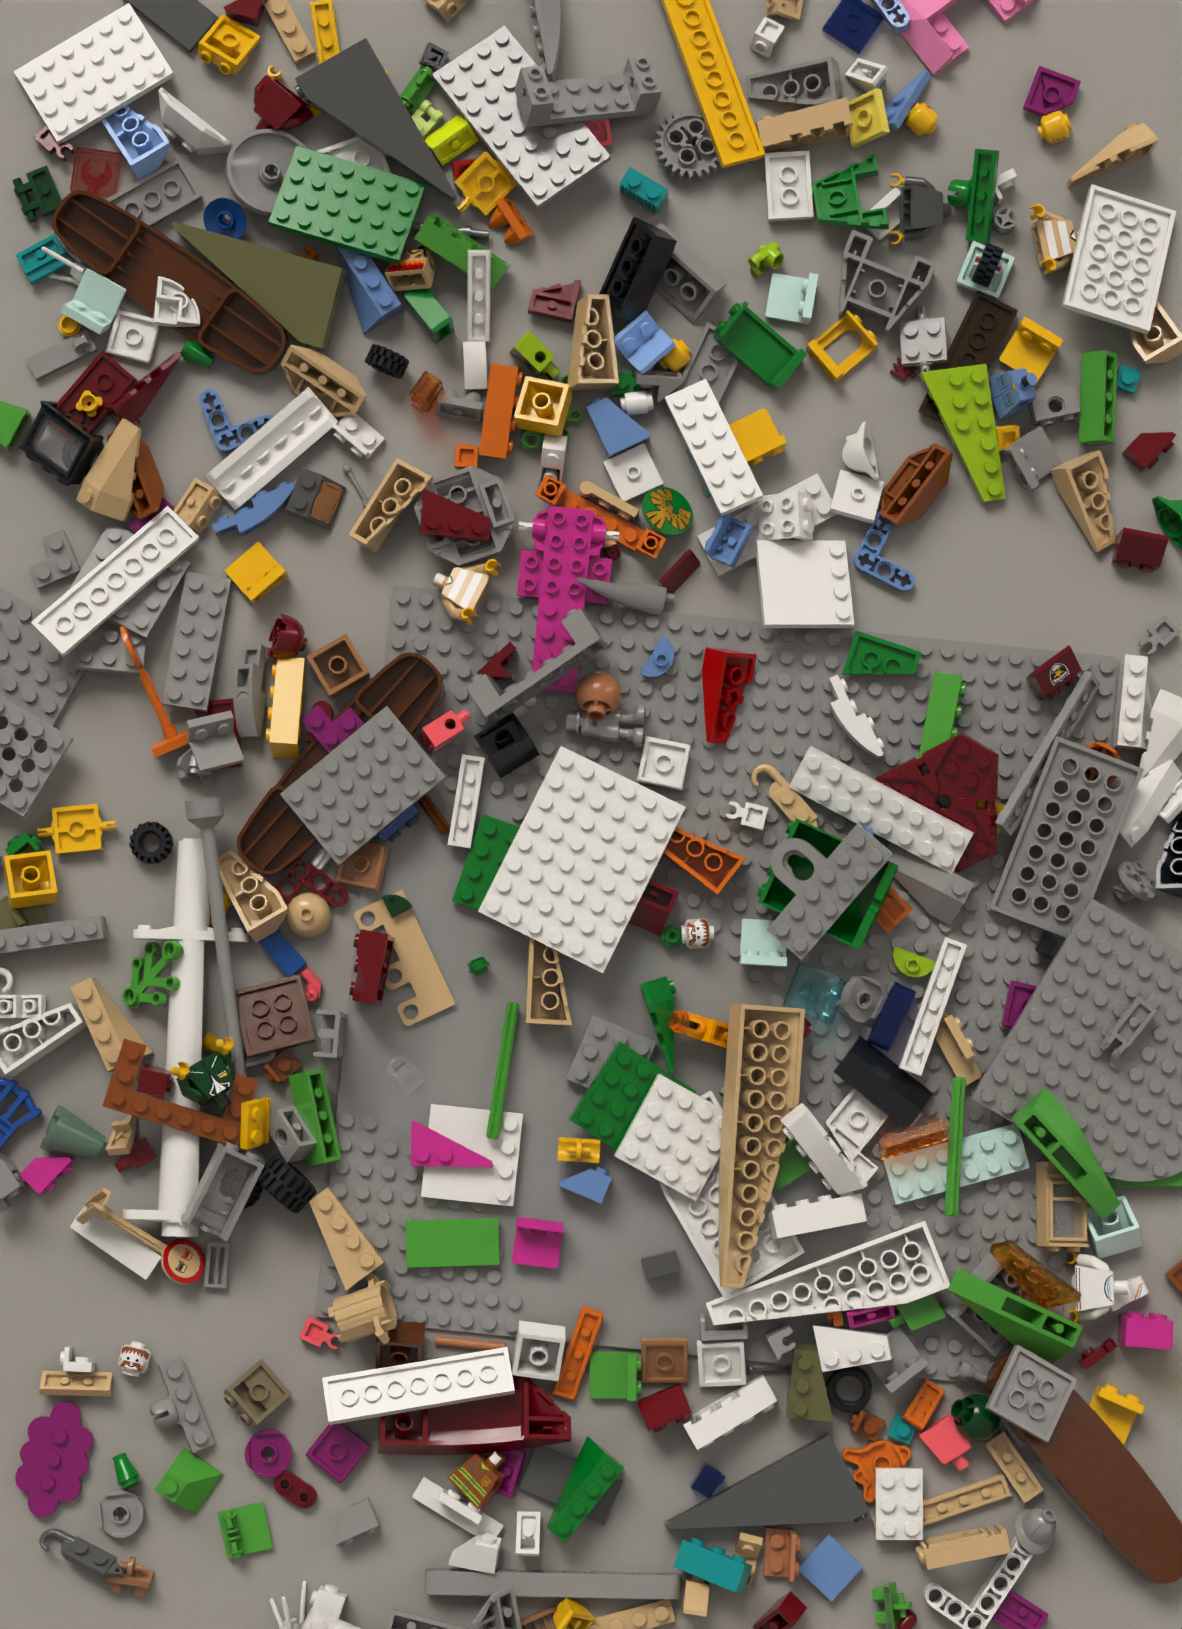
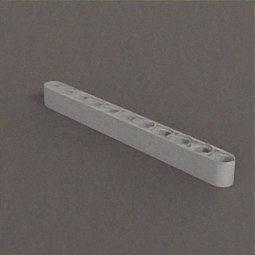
M465 1568L425 1569V1594L491 1596L493 1593L512 1585L514 1586L515 1595L518 1597L680 1599L681 1574L673 1572L496 1569L495 1574Z

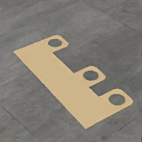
M403 889L394 894H391L399 895L407 899L403 892ZM383 899L355 912L354 917L360 930L371 931L384 925L387 934L394 937L393 947L399 961L389 965L388 972L391 969H398L402 974V978L395 984L390 983L386 979V987L394 990L409 982L411 983L416 997L399 1004L397 1007L398 1013L406 1026L415 1024L455 1005V1001L412 909L392 918ZM366 911H370L375 915V922L371 926H365L361 923L360 917ZM412 1004L418 1008V1016L416 1018L407 1019L404 1016V1008L407 1005Z

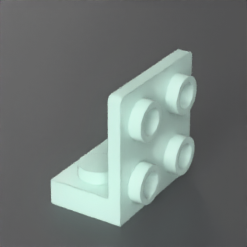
M88 268L83 274L73 300L64 304L61 313L94 332L102 334L111 328L126 289Z
M773 273L765 317L809 325L819 274L809 273L807 279Z
M742 919L739 965L787 967V947L767 931V928L774 920Z

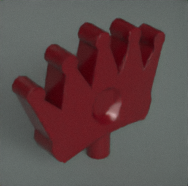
M899 357L897 361L900 366L893 363L896 371L890 370V373L902 381H905L909 375L913 379L916 377L913 371L919 369L918 367L903 368L902 360Z

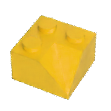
M525 376L514 414L517 428L561 437L573 397L570 385Z
M50 850L4 856L3 870L10 909L57 902L58 891Z

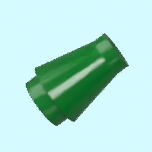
M190 340L186 341L180 353L185 361L205 366L208 369L215 358L196 341L192 342Z
M126 1453L112 1458L118 1486L121 1485L122 1490L140 1483L138 1478L140 1475L127 1458Z

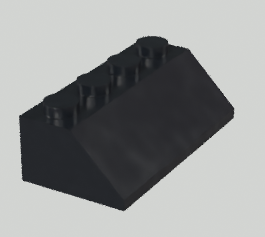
M633 217L599 293L609 295L610 308L615 315L633 321L643 311L647 310L677 243V240L666 231L637 217Z

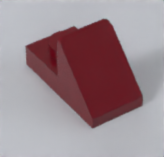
M509 642L477 672V675L486 674L495 680H513L512 676L502 665L504 663L508 665L516 658L514 654L517 652L516 647Z

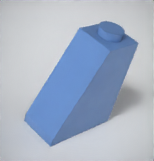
M599 397L588 403L589 406L586 407V413L608 459L643 443L650 442L649 433L607 397L602 400Z

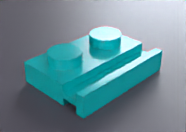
M56 234L15 254L31 285L68 266L41 249L44 246L69 260Z

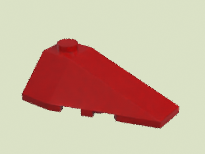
M705 648L702 680L707 742L726 744L736 720L734 713L738 704H742L745 698L742 696L746 684H750L752 681L756 654L721 648Z

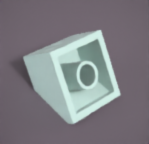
M1125 1195L1117 1197L1120 1205L1104 1220L1090 1205L1087 1206V1233L1098 1259L1142 1246L1140 1227Z

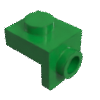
M27 832L23 833L20 837L18 835L13 837L7 843L8 847L5 849L8 855L20 854L30 845L36 852L44 850L40 847L43 844L42 841L34 833L30 835Z

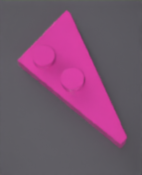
M411 1121V1166L493 1167V1162L486 1157L417 1121Z

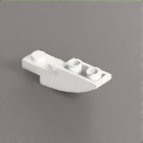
M838 675L829 678L828 683L836 701L829 704V708L835 719L849 738L861 749L876 759L881 758L884 755L882 751L885 750V747L880 737L876 739L873 732L876 728L872 718H867L865 713L856 716L855 713L858 710L853 699L850 701L846 692L849 690L844 679L840 680Z

